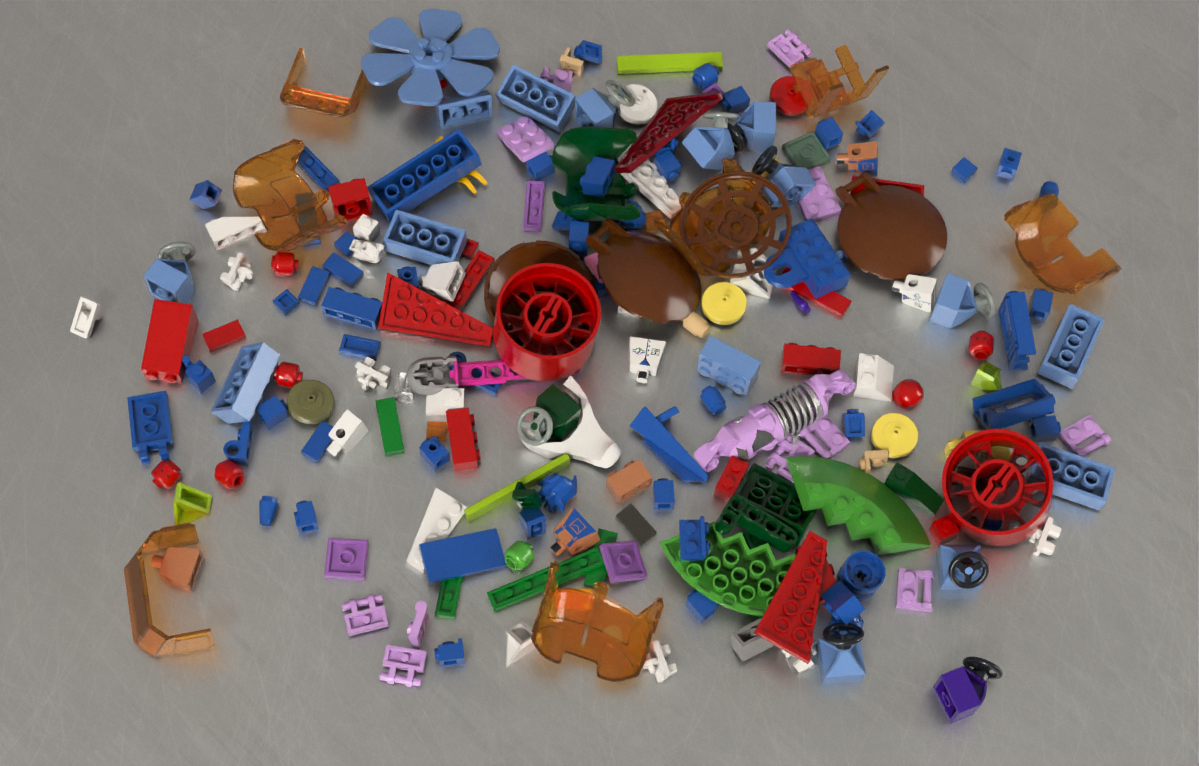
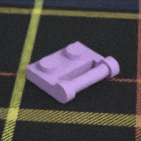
M1091 415L1065 428L1058 435L1071 453L1085 457L1086 454L1102 445L1105 446L1111 443L1108 434L1102 431ZM1093 436L1098 438L1081 449L1077 447V445Z
M828 416L819 419L799 432L802 439L805 438L821 458L831 459L850 445V441ZM814 432L830 451H826L811 433Z
M899 568L895 608L932 612L931 591L935 572L931 570L920 571ZM918 579H924L923 603H917Z
M418 601L415 604V611L417 613L414 622L410 621L407 629L411 646L420 649L429 623V615L426 613L427 604L424 601Z

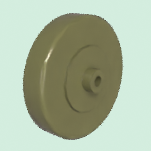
M303 380L296 383L290 389L287 398L288 410L299 422L318 424L325 421L331 415L334 408V395L331 389L320 381Z

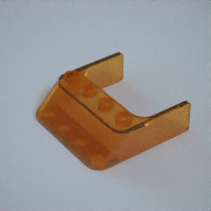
M299 48L280 94L281 103L286 106L336 117H345L353 114L357 110L368 82L363 70H361L351 98L301 88L297 85V81L305 64L304 49Z

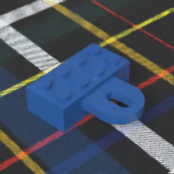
M813 218L792 226L790 239L785 250L772 265L763 270L767 282L777 288H790L805 282L815 299L846 287L851 275ZM786 229L780 232L778 241L783 242ZM775 254L771 255L765 263H767ZM784 266L791 270L782 275H775L773 273L774 270Z

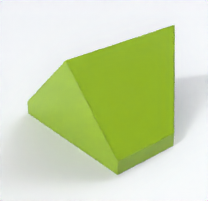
M984 360L971 384L986 393L1002 389L1001 369Z
M180 482L177 483L174 497L175 530L209 514L212 495Z

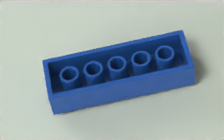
M457 129L367 188L370 197L390 223L396 210L408 213L482 164L479 154L461 130Z

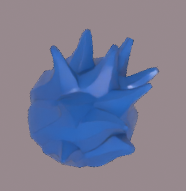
M555 472L546 475L538 483V486L542 488L537 492L541 496L542 501L545 502L543 507L545 508L548 505L550 513H552L553 509L554 513H556L559 507L561 513H563L566 503L577 493L576 475H574L572 481L565 476L557 475Z

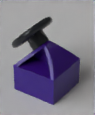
M966 657L963 660L962 667L942 674L938 678L933 688L951 724L972 716L982 705L986 696L987 680L999 679L1003 675L1002 670L996 664L979 657ZM994 670L996 673H989V671Z

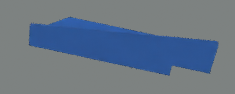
M644 407L630 424L634 431L644 437L643 444L682 483L703 482V484H707L709 475L648 408Z

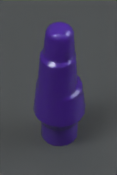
M795 291L790 293L800 310H803L805 314L811 311L807 301L801 298Z

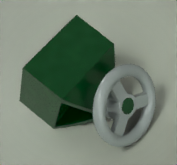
M552 384L537 397L535 406L528 407L521 412L517 420L518 434L525 443L532 446L542 445L548 439L562 441L577 428L581 408ZM534 412L531 422L523 421L529 413ZM523 427L529 428L534 432L536 440L528 438L523 431Z

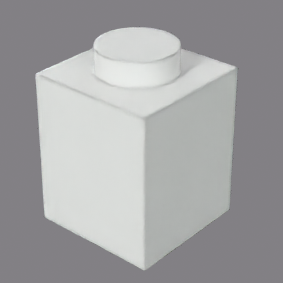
M362 214L353 226L354 237L359 241L374 242L380 234L379 222Z

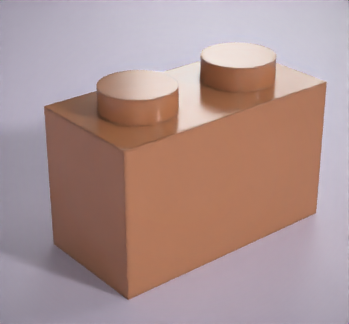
M640 459L635 462H628L623 469L611 472L607 476L608 478H606V486L618 504L652 484V476Z

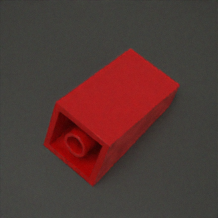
M154 299L141 366L144 377L147 379H161L169 383L183 382L186 368L182 358L190 356L199 323L192 304Z

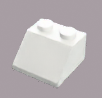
M756 248L748 249L750 255L758 251ZM741 251L737 253L736 259L743 258ZM762 254L752 260L754 269L764 265L768 258ZM745 263L735 264L732 274L747 272ZM763 271L751 276L731 278L730 283L737 285L745 294L766 299L770 298L773 286L767 282Z
M859 353L855 365L854 382L856 387L853 391V397L891 402L894 366L878 355Z

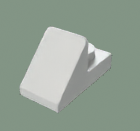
M81 296L70 332L86 339L90 338L95 320L102 319L103 317L99 303Z

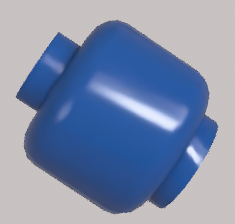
M705 63L693 71V83L697 88L706 89L718 82L719 71L716 66Z

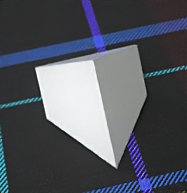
M523 620L505 630L507 633L506 667L540 646V636Z

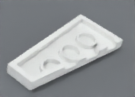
M649 159L631 173H620L628 182L634 183L638 190L670 219L683 210L684 204L673 189L668 187L666 179L660 176L656 165L651 163Z
M435 488L407 558V563L424 573L425 569L418 547L419 544L449 538L464 518V510L468 507Z

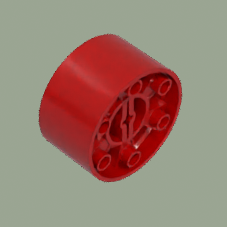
M539 263L517 271L503 285L496 304L493 339L500 358L511 370L531 380L556 381L574 374L583 367L593 351L601 320L599 297L593 286L584 276L567 266L554 263ZM535 291H550L554 293L545 292L536 295ZM522 298L527 299L528 302H524ZM511 302L516 304L520 310H523L519 316L502 312ZM575 302L584 313L572 316L570 305ZM540 312L538 321L533 327L528 319ZM560 318L565 327L553 333L555 324ZM573 336L580 340L587 339L577 349L570 344ZM519 337L523 346H519L512 338Z
M988 429L968 436L952 450L943 468L942 490L948 514L952 516L963 534L985 545L1008 546L1026 540L1045 522L1052 504L1053 475L1047 457L1031 439L1011 430ZM991 447L1012 448L1013 452L1009 461L993 459ZM979 453H985L987 458L980 461L976 456ZM967 456L978 467L971 478L954 472L961 461ZM1023 457L1027 459V463L1019 465L1016 460ZM1036 463L1042 470L1046 482L1027 484L1022 473ZM998 472L989 479L988 486L979 496L977 486L980 480L989 473ZM1016 481L1019 487L1016 496L1005 504L996 505L1006 497L1007 490ZM955 484L963 485V489L959 492L954 491L952 488ZM1035 493H1041L1044 498L1041 501H1036L1032 496ZM968 496L972 508L960 516L950 498ZM1025 503L1041 508L1037 515L1027 523L1019 515ZM987 518L1002 520L1004 531L984 530L983 527ZM977 519L980 523L975 527L969 521ZM1011 524L1019 525L1018 528L1008 529Z

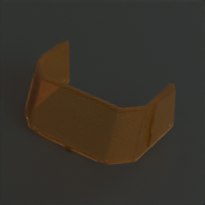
M195 524L173 525L151 532L124 567L133 642L152 656L157 657L173 653L174 655L208 649L215 645L211 629L168 636L152 624L143 553L163 550L168 547H180L199 543Z

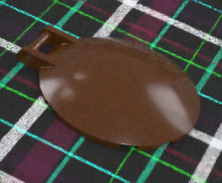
M867 172L860 174L859 178L849 184L835 189L837 196L845 204L837 223L839 243L848 259L865 273L870 272L878 275V278L894 281V279L904 278L906 280L909 274L917 276L926 274L941 260L947 245V228L938 209L924 196L904 187L892 185L878 186ZM861 184L866 186L865 189L853 196L848 193Z
M606 219L594 234H590L586 238V243L598 253L597 271L599 279H602L606 286L604 289L620 307L640 319L643 317L652 319L654 323L667 324L668 321L676 320V322L684 320L697 308L702 293L699 274L685 253L670 241L645 231H625L611 219ZM606 232L610 233L611 236L605 242L600 240Z
M540 240L518 244L499 256L490 268L484 287L486 311L494 325L497 299L503 285L514 273L527 266L539 263H554L567 266L584 276L596 291L592 272L580 259L579 255L561 244ZM535 291L536 295L545 292L554 293L550 291ZM522 298L524 302H528L527 299ZM511 302L502 313L519 316L523 310H520L516 304ZM575 302L570 305L572 316L584 313ZM540 312L528 319L533 327L538 321ZM560 318L555 324L553 333L565 327ZM519 337L512 338L519 346H523Z

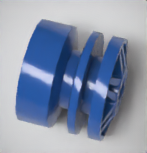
M860 550L852 553L840 567L837 574V582L840 580L859 601L871 597L883 583L886 576L885 566L876 554Z

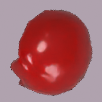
M905 379L899 382L892 392L895 403L904 409L912 406L916 407L924 398L923 388L919 382L913 379Z

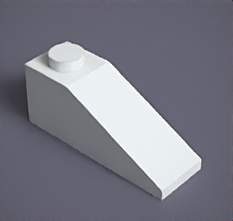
M221 217L205 224L216 251L268 229L264 217Z

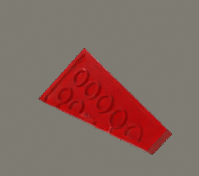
M811 531L807 534L754 634L806 664L810 663L814 625L816 623L820 596V584L822 582V570L827 548V540Z

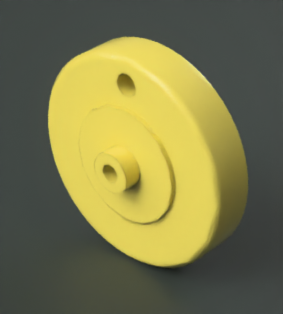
M717 282L710 285L704 291L701 301L704 315L710 321L719 325H730L739 321L743 317L747 305L744 292L737 285L730 282Z
M887 413L879 417L874 423L871 431V440L876 450H888L889 458H902L914 450L918 442V429L909 417L900 413Z

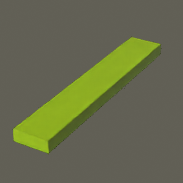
M722 52L617 56L618 74L694 71L705 63L716 66L718 70H723Z
M567 453L559 456L464 510L466 520L470 523L513 499L512 494L517 482H522L526 489H530L538 485L546 475L553 474L554 472L559 473L570 467L569 456Z

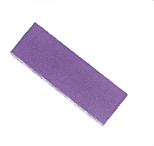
M527 180L523 231H542L545 181Z

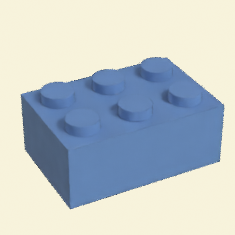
M710 335L699 353L697 370L703 376L715 379L720 385L732 388L737 394L747 396L758 378L761 362Z

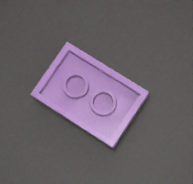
M528 115L496 130L497 136L523 163L554 148L553 141Z
M821 167L809 169L808 171L816 186L797 203L805 221L813 218L817 222L839 215L841 208Z

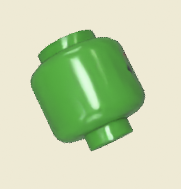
M523 541L513 543L505 551V562L509 568L513 570L525 569L534 560L533 546Z

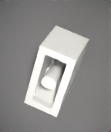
M444 388L437 394L426 396V415H446L448 410L465 408L464 388Z

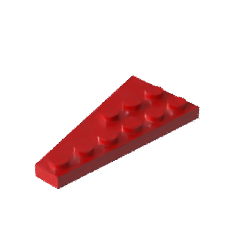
M387 272L379 329L491 347L492 327Z

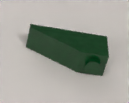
M896 462L884 483L896 494L935 516L944 501L915 472Z

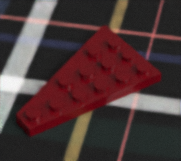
M715 92L667 98L637 137V141L631 145L615 166L617 173L633 172L643 162L721 101L723 98L721 93Z

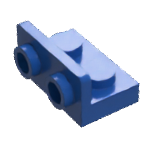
M700 516L699 520H679L680 561L705 560L706 554H709V541H705V534H708L709 526L708 522H705L704 516Z

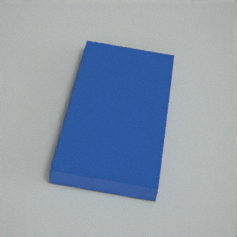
M496 528L422 543L418 546L428 584L504 568L507 565Z

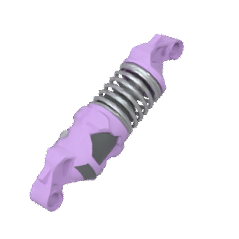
M837 370L829 375L816 374L809 380L806 379L798 383V387L793 386L792 390H786V394L780 393V397L775 396L774 400H768V403L764 402L751 406L746 416L737 417L724 424L713 440L700 446L695 451L694 458L705 472H710L718 466L721 456L731 457L733 455L743 461H747L757 455L759 450H772L777 443L788 438L789 435H793L795 431L798 432L801 428L811 425L813 421L816 422L827 416L829 401L833 394L841 393L847 395L855 389L856 383L844 370ZM789 393L792 394L794 401L789 397Z

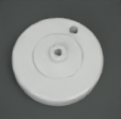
M626 85L625 87L632 93L635 99V104L631 107L620 104L617 109L618 114L631 124L642 125L648 123L658 110V102L654 93L643 85Z

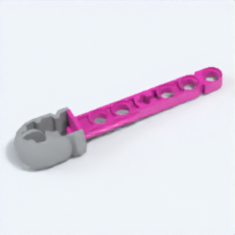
M447 356L445 359L443 357L421 358L413 362L407 372L409 387L420 395H434L441 392L444 388L502 384L510 380H526L528 378L519 374L515 376L513 372H510L511 369L503 360L457 363L456 356ZM442 366L445 368L454 366L453 371L449 372L450 379H453L455 384L434 385V383L437 384L443 380V371H439L437 368H434L433 371L430 370H432V367ZM493 367L500 368L501 375L499 377L491 375L490 370ZM478 368L482 371V376L474 378L471 375V371ZM580 369L571 376H576L579 373Z

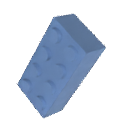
M514 64L496 93L500 103L524 115H528L530 118L560 133L575 108L576 96Z
M396 210L383 239V245L386 252L429 265L459 262L467 243L466 230Z
M1069 304L1037 374L1073 389L1105 319Z
M263 342L242 346L210 412L228 424L250 421L255 414L254 410L263 397L262 393L265 387L270 382V376L278 365V359L281 354Z
M1039 442L1038 446L1047 457L1053 475L1052 494L1100 511L1106 503L1115 468ZM1036 463L1028 469L1026 476L1027 484L1046 482L1042 470Z

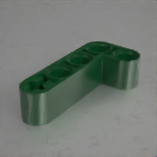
M739 495L730 498L715 522V529L720 534H729L735 524L783 553L789 552L798 539L795 530Z

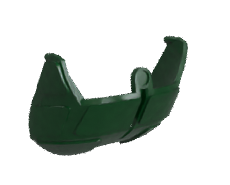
M577 127L564 132L553 150L552 164L566 176V196L553 191L552 198L555 206L566 215L584 221L598 222L605 221L606 219L631 221L641 217L636 205L630 203L629 206H625L626 199L636 194L637 186L634 183L625 185L624 177L617 173L616 170L604 198L585 195L583 192H580L582 191L580 179L582 175H585L587 164L591 163L593 157L615 160L616 166L618 164L617 158L631 144L637 141L636 133L630 127Z

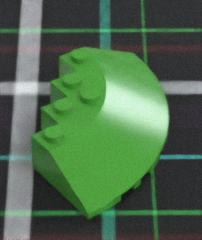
M811 456L786 458L803 511L822 509L827 526L846 523L851 540L870 538L877 556L931 546L926 532L908 505L887 485L874 476L865 473L859 468L832 459Z
M715 522L708 524L709 532L705 534V541H709V554H706L705 560L680 561L679 535L660 542L666 557L675 570L699 593L726 608L754 616L764 615L795 558V554L776 561L768 543L749 549L742 532L723 539L722 535L715 529Z

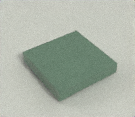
M814 131L782 145L783 151L794 166L805 167L809 170L831 162L830 155Z

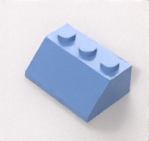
M488 90L481 91L479 94L471 97L458 95L457 97L443 98L441 103L435 105L440 128L493 118L492 96Z

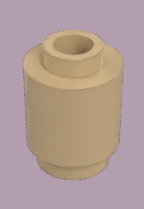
M694 311L682 320L684 322L682 326L696 337L703 338L711 328L708 322Z

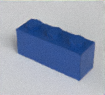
M329 287L321 308L323 315L376 330L380 320L382 302L376 298L363 297L359 293L346 292L338 287Z

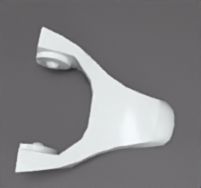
M570 375L564 382L561 391L581 408L583 417L580 425L570 438L563 442H545L542 445L532 446L525 443L522 439L521 441L531 451L549 459L558 458L567 453L571 459L588 462L602 468H609L618 460L621 455V448L601 429L594 417L585 393ZM527 429L525 435L532 440H536L534 432Z

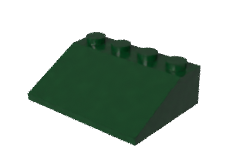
M755 463L752 464L733 496L739 495L795 530L798 535V539L794 544L796 547L800 544L818 510L803 511L794 483Z

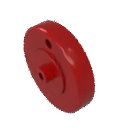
M785 76L776 80L771 86L769 95L770 102H776V111L789 116L804 113L810 107L813 97L809 84L795 76Z

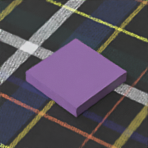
M328 538L324 577L365 580L369 541Z
M636 540L602 543L599 546L610 583L643 580L648 577Z

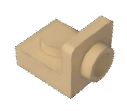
M567 47L565 53H562L559 59L561 70H571L573 75L581 77L584 61L572 58L571 48Z
M888 450L864 451L862 458H859L860 469L869 474L871 470L870 465L880 467L886 464Z

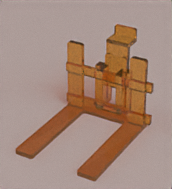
M843 45L835 49L842 65L839 69L828 72L822 59L817 60L816 58L793 64L789 69L797 84L793 86L795 93L801 92L808 107L804 112L807 117L810 116L813 119L869 97L890 69L889 66L876 69L868 81L864 83L858 70L857 62H854L847 45ZM845 74L854 90L849 93L845 92L844 85L839 79L840 76Z

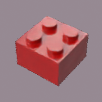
M365 178L353 179L345 183H336L328 187L337 224L359 219L362 214L367 216L373 215Z

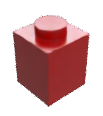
M950 514L933 521L929 528V532L938 547L956 539L960 532Z

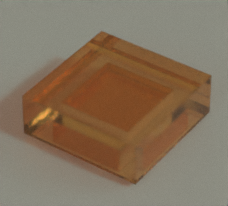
M661 210L645 213L647 232L665 229Z
M428 421L426 439H431L435 436L440 442H446L447 422Z

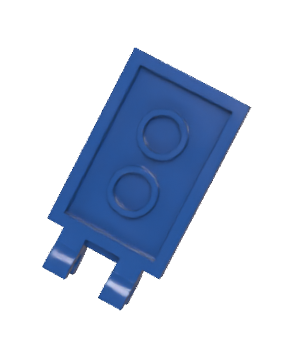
M167 391L127 397L132 448L134 451H139V459L142 465L150 464L148 451L159 450L161 460H169L168 445H173Z

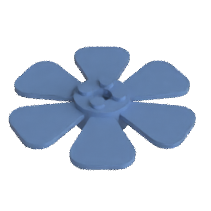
M426 9L419 14V23L424 38L418 39L402 19L394 17L384 20L369 32V41L372 45L408 54L371 53L361 59V68L367 80L376 86L389 84L411 71L412 75L398 90V98L407 104L435 106L443 100V92L439 80L446 78L460 95L466 97L479 94L493 81L494 74L490 68L454 59H493L499 55L500 47L491 31L486 28H475L448 44L447 40L462 25L461 15L454 11Z

